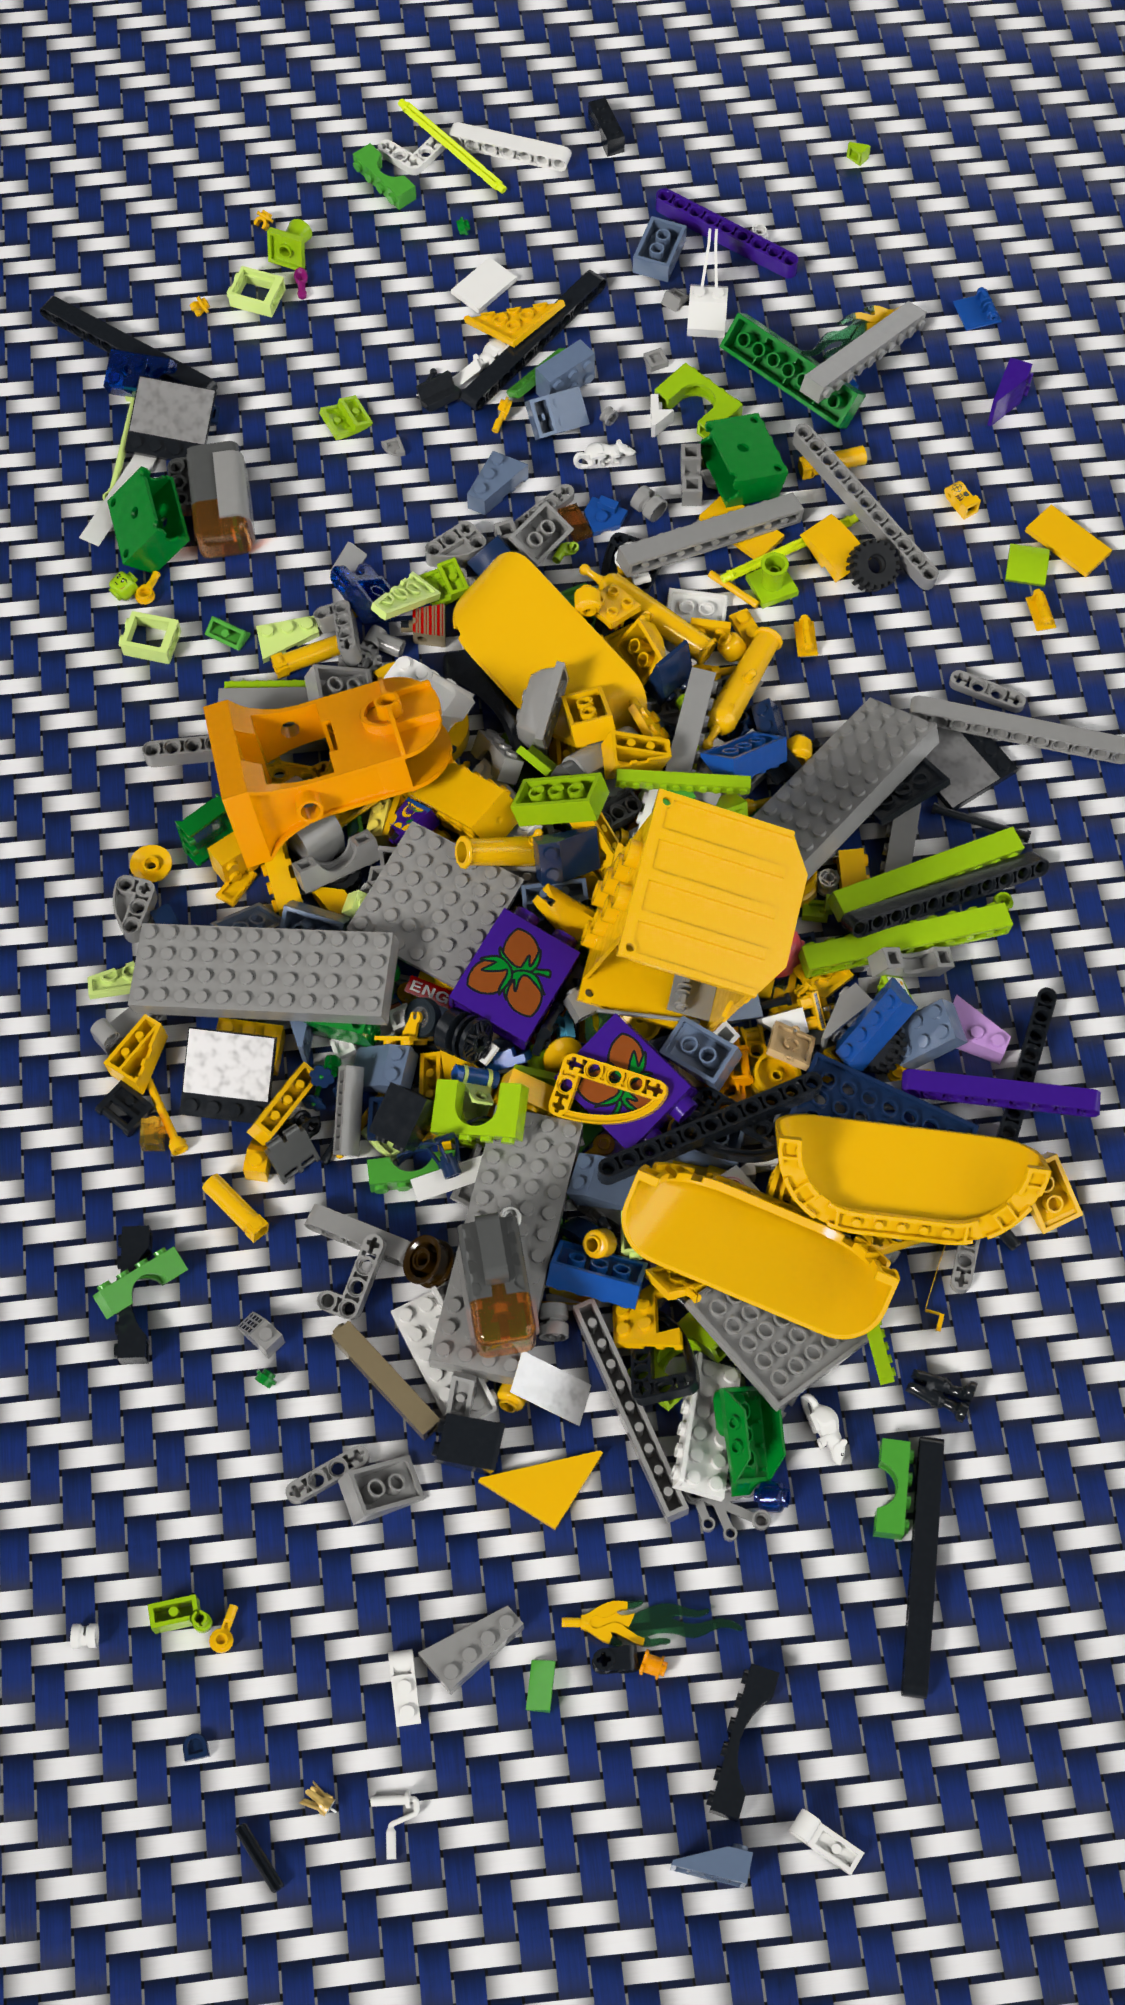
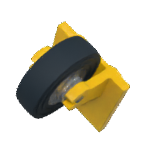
M421 997L412 1000L405 1010L404 1020L406 1026L401 1036H374V1040H383V1045H427V1041H434V1036L432 1035H434L435 1027L442 1016L439 1005L430 998Z

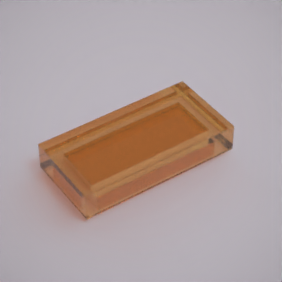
M577 503L558 509V513L574 528L570 533L573 541L579 542L592 537V531Z

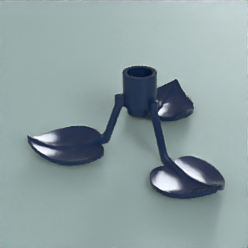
M480 1116L466 1122L471 1126H478L488 1122L491 1117ZM452 1132L423 1141L415 1152L406 1150L405 1153L401 1152L396 1156L397 1166L399 1167L413 1155L427 1151L437 1163L439 1169L442 1170L445 1180L462 1174L458 1164L461 1161L459 1156V1138L455 1137V1133ZM455 1137V1156L452 1153H445L442 1142ZM434 1145H438L442 1154L439 1157L440 1160L431 1149Z

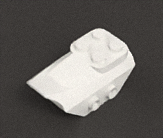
M408 656L399 657L384 677V679L407 677L420 682L429 680L431 687L439 698L442 710V725L446 728L447 732L450 731L455 723L463 721L475 704L473 700L475 694L458 686L452 679L441 677L435 670Z

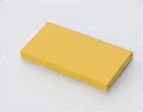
M719 496L699 515V520L710 519L713 516L726 514L729 511H735L745 506L738 505L726 508L721 496ZM775 530L733 545L750 558L755 559L772 551L784 540L785 535Z
M1052 504L1025 529L1027 534L1047 549H1050L1051 552L1084 577H1087L1112 552V549Z

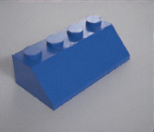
M753 731L700 754L713 774L751 776L752 779L754 775L765 773L770 768H777L779 764L787 761V739L785 736Z
M892 977L838 1039L835 1052L845 1065L863 1071L918 1008L895 978Z
M560 1239L550 1262L546 1286L635 1310L648 1263L616 1254L594 1259L586 1254L583 1245Z

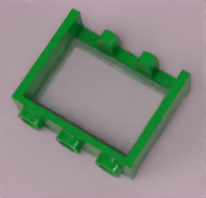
M215 794V799L212 798L183 819V821H175L183 850L198 867L210 859L207 848L233 832L222 798L218 794Z

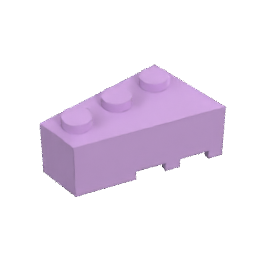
M956 994L953 1004L968 1043L956 1049L1000 1065L1011 1036Z

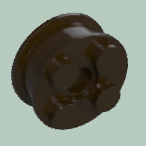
M431 1235L417 1237L411 1242L405 1252L403 1271L406 1278L414 1284H421L429 1289L433 1286H436V1288L441 1286L451 1276L454 1265L453 1249L446 1241L436 1239Z

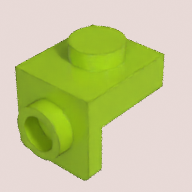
M826 894L825 901L812 900L809 902V905L807 903L804 904L801 920L827 923L828 915L833 914L827 902L830 894Z

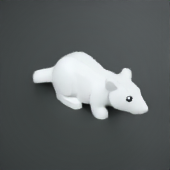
M500 340L488 342L480 355H473V361L477 359L481 368L475 375H478L484 368H487L510 345Z
M620 439L616 441V444L610 445L594 442L588 445L584 452L576 453L573 462L578 469L604 468L605 463L611 462L612 466H618L619 461L616 460L617 458L633 456L636 451L623 444ZM584 459L588 464H582L578 461Z
M803 1394L800 1397L802 1408L813 1434L818 1433L820 1436L817 1439L820 1450L827 1446L831 1451L833 1461L837 1465H841L845 1455L847 1440L842 1439L839 1432V1419L836 1412L828 1406L819 1404L811 1394ZM808 1402L811 1405L812 1413H810Z

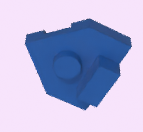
M602 495L599 499L592 496L584 510V516L586 521H588L593 537L601 535L602 532L620 529L628 515V510L619 507L618 501Z
M514 1046L500 1050L493 1057V1061H490L484 1068L500 1071L515 1064L519 1065L527 1062L532 1058V1053L530 1049L516 1051Z

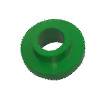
M462 216L459 220H456L460 235L465 234L467 236L471 227L468 219L464 220Z
M266 1368L263 1371L259 1369L256 1371L257 1376L255 1379L269 1389L272 1385H276L277 1382L274 1380L275 1374Z

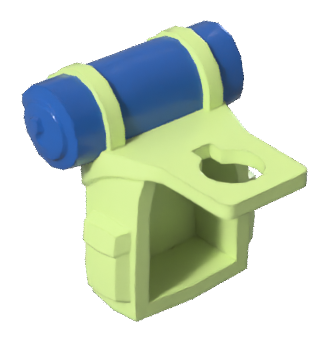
M455 1064L451 1071V1079L459 1080L466 1084L463 1103L465 1120L468 1121L476 1117L487 1116L490 1107L494 1103L491 1092L492 1089H497L499 1085L500 1073L489 1068L482 1069L466 1064Z

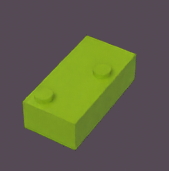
M601 772L523 779L511 804V809L519 827L597 821L610 792Z

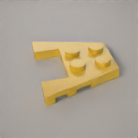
M652 1284L641 1290L635 1310L622 1308L616 1304L612 1306L613 1338L617 1348L644 1349L646 1346L656 1347L659 1350H665V1347H674L675 1350L684 1349L683 1333L679 1327L659 1332L657 1300L665 1297Z

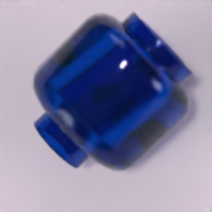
M763 1481L759 1488L754 1490V1502L758 1503L760 1510L781 1513L784 1508L789 1506L790 1490L782 1482Z

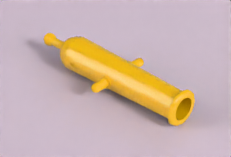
M582 564L579 567L580 574L593 579L598 584L599 591L615 583L640 603L641 611L630 618L635 621L640 618L655 624L661 636L676 647L686 640L689 644L690 655L698 660V664H704L713 653L718 642L717 638L711 639L622 575L609 573L606 576H602L591 570L587 564Z
M760 627L755 630L753 641L716 697L711 711L707 713V716H709L707 727L710 733L703 740L701 746L703 750L706 751L713 747V741L717 735L729 734L736 728L775 652L782 647V637L776 630L770 627Z
M538 828L531 836L469 838L468 836L461 835L455 845L456 862L463 869H467L469 866H535L532 837L543 835V830Z

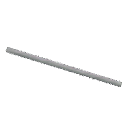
M602 1008L596 1009L597 1013H616L624 1016L678 1022L681 1017ZM688 1018L694 1021L695 1023L700 1024V1019Z

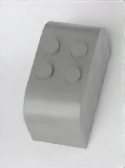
M295 775L289 780L285 781L284 783L299 782L303 780L299 776ZM309 803V804L304 805L303 807L308 808V807H312V806L315 805V804H314V803ZM335 815L309 824L285 841L286 845L300 860L307 856H312L317 861L329 862L346 849L343 830Z

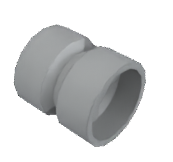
M646 485L641 486L634 493L630 501L631 507L639 513L643 511V516L651 522L657 521L664 514L668 504L665 499L655 495V492Z
M561 1302L541 1304L539 1310V1320L542 1321L539 1324L540 1340L559 1342L569 1338V1325L565 1322L569 1319V1306Z

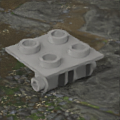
M675 974L667 1010L709 1022L717 987Z

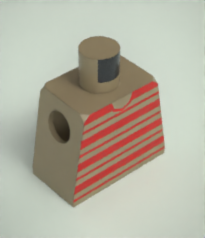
M445 604L413 609V620H401V633L413 632V642L415 644L446 647Z

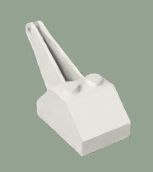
M709 228L701 285L690 284L687 336L725 337L728 286H718V229H715L714 238L715 285H704L711 242V228Z

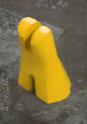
M547 883L542 890L554 901L549 905L547 900L537 894L532 902L554 929L568 933L578 942L582 937L587 921H593L596 911Z

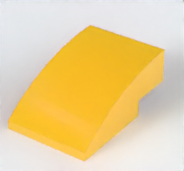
M830 514L800 534L820 567L823 568L825 566L835 583L850 573V570L846 571V566L850 565V563L846 562L847 558L851 556L849 553L854 550V547L861 543L835 516Z

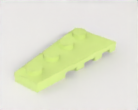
M411 572L407 579H402L398 586H393L389 593H384L372 603L371 610L380 618L387 620L439 600L441 592L415 572Z
M134 961L126 963V966L117 970L112 968L87 977L90 1000L130 994L135 966Z

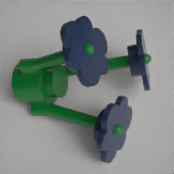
M327 1055L323 1066L316 1065L314 1070L310 1071L311 1083L317 1086L314 1095L308 1094L301 1100L305 1108L315 1111L326 1109L327 1106L323 1103L319 1094L321 1089L326 1088L328 1084H332L335 1080L334 1077L338 1075V1067L342 1066V1061L338 1056ZM337 1086L333 1088L335 1097L337 1095Z

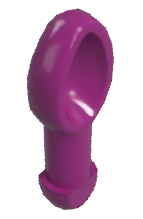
M299 267L294 272V281L298 284V298L303 300L307 297L305 284L308 281V275L305 269Z

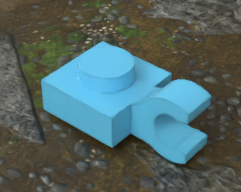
M566 1010L563 1017L559 1015L555 1022L559 1024L556 1030L557 1039L560 1037H572L575 1039L576 1037L573 1019L570 1018V1014Z

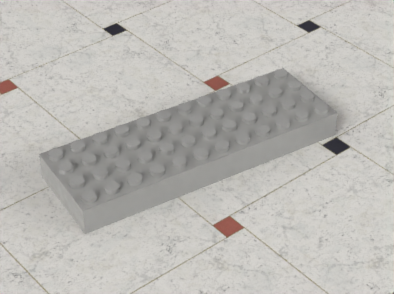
M870 697L752 818L795 831L794 836L808 874V880L939 743L937 724Z
M142 923L128 1006L136 1014L388 1025L400 942L394 933Z
M495 1105L493 1116L496 1112L497 1105ZM526 1111L523 1142L515 1141L514 1145L501 1143V1140H493V1143H485L464 1224L474 1222L477 1215L500 1213L506 1207H514L519 1210L522 1217L519 1225L521 1240L525 1241L537 1314H539L550 1262L553 1257L568 1195L566 1193L583 1136V1123ZM456 1253L429 1356L430 1367L450 1372H462L477 1376V1378L512 1385L522 1350L529 1353L531 1343L482 1351V1346L471 1344ZM473 1326L474 1338L478 1336V1329Z

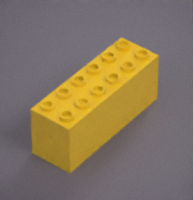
M456 761L448 764L437 779L417 789V792L413 793L411 791L402 794L405 799L409 797L431 808L440 820V825L459 836L464 835L469 838L506 837L518 824L511 809V804L514 800L510 797L511 792L503 785L497 786L490 778L484 779L477 771L473 773L465 765H458Z

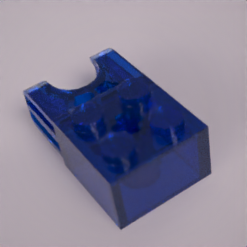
M111 349L103 386L109 394L135 398L139 376L158 379L163 374L175 373L178 364L169 358Z
M367 563L359 564L355 573L351 572L344 565L333 567L330 574L331 582L343 598L349 602L352 610L363 624L395 621L397 616L384 620L371 610L372 603L391 590V586L383 576H378Z

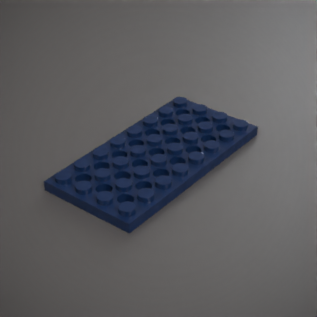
M819 1052L814 1054L807 1073L816 1072L821 1077L828 1076L833 1080V1085L822 1084L819 1095L824 1097L825 1103L818 1104L813 1099L791 1108L789 1114H815L856 1119L855 1114H863L866 1121L925 1128V1123H931L938 1130L976 1134L979 1125ZM813 1083L807 1084L810 1088H816ZM850 1086L854 1093L848 1095L844 1093L842 1087ZM870 1095L874 1099V1103H865L863 1096ZM835 1105H843L846 1112L843 1114L838 1113L835 1110ZM883 1105H891L894 1108V1113H887ZM904 1114L913 1115L915 1122H907L904 1119Z

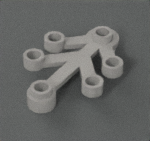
M731 1483L726 1485V1489L731 1487ZM755 1489L750 1495L731 1497L730 1491L725 1493V1498L721 1502L702 1496L692 1497L690 1493L683 1491L686 1502L695 1505L701 1518V1528L704 1532H712L715 1528V1520L709 1516L705 1503L714 1507L724 1530L723 1537L728 1542L734 1541L737 1538L738 1532L732 1526L727 1512L752 1522L753 1527L760 1531L766 1530L771 1523V1516L766 1510L761 1509L752 1512L731 1503L742 1497L751 1498L754 1495ZM760 1517L765 1520V1524L759 1525L757 1523V1519ZM710 1521L713 1526L706 1528L704 1522ZM732 1530L735 1533L734 1537H728L726 1531Z

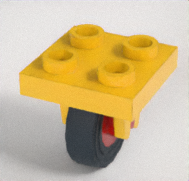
M612 583L600 591L601 609L594 615L596 617L595 629L603 636L619 630L627 619L641 611V604L615 583Z

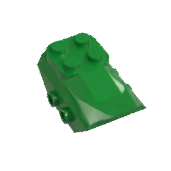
M754 1386L719 1388L713 1397L715 1426L718 1433L725 1437L731 1497L750 1495L761 1482L771 1481L786 1456L781 1409L776 1412Z

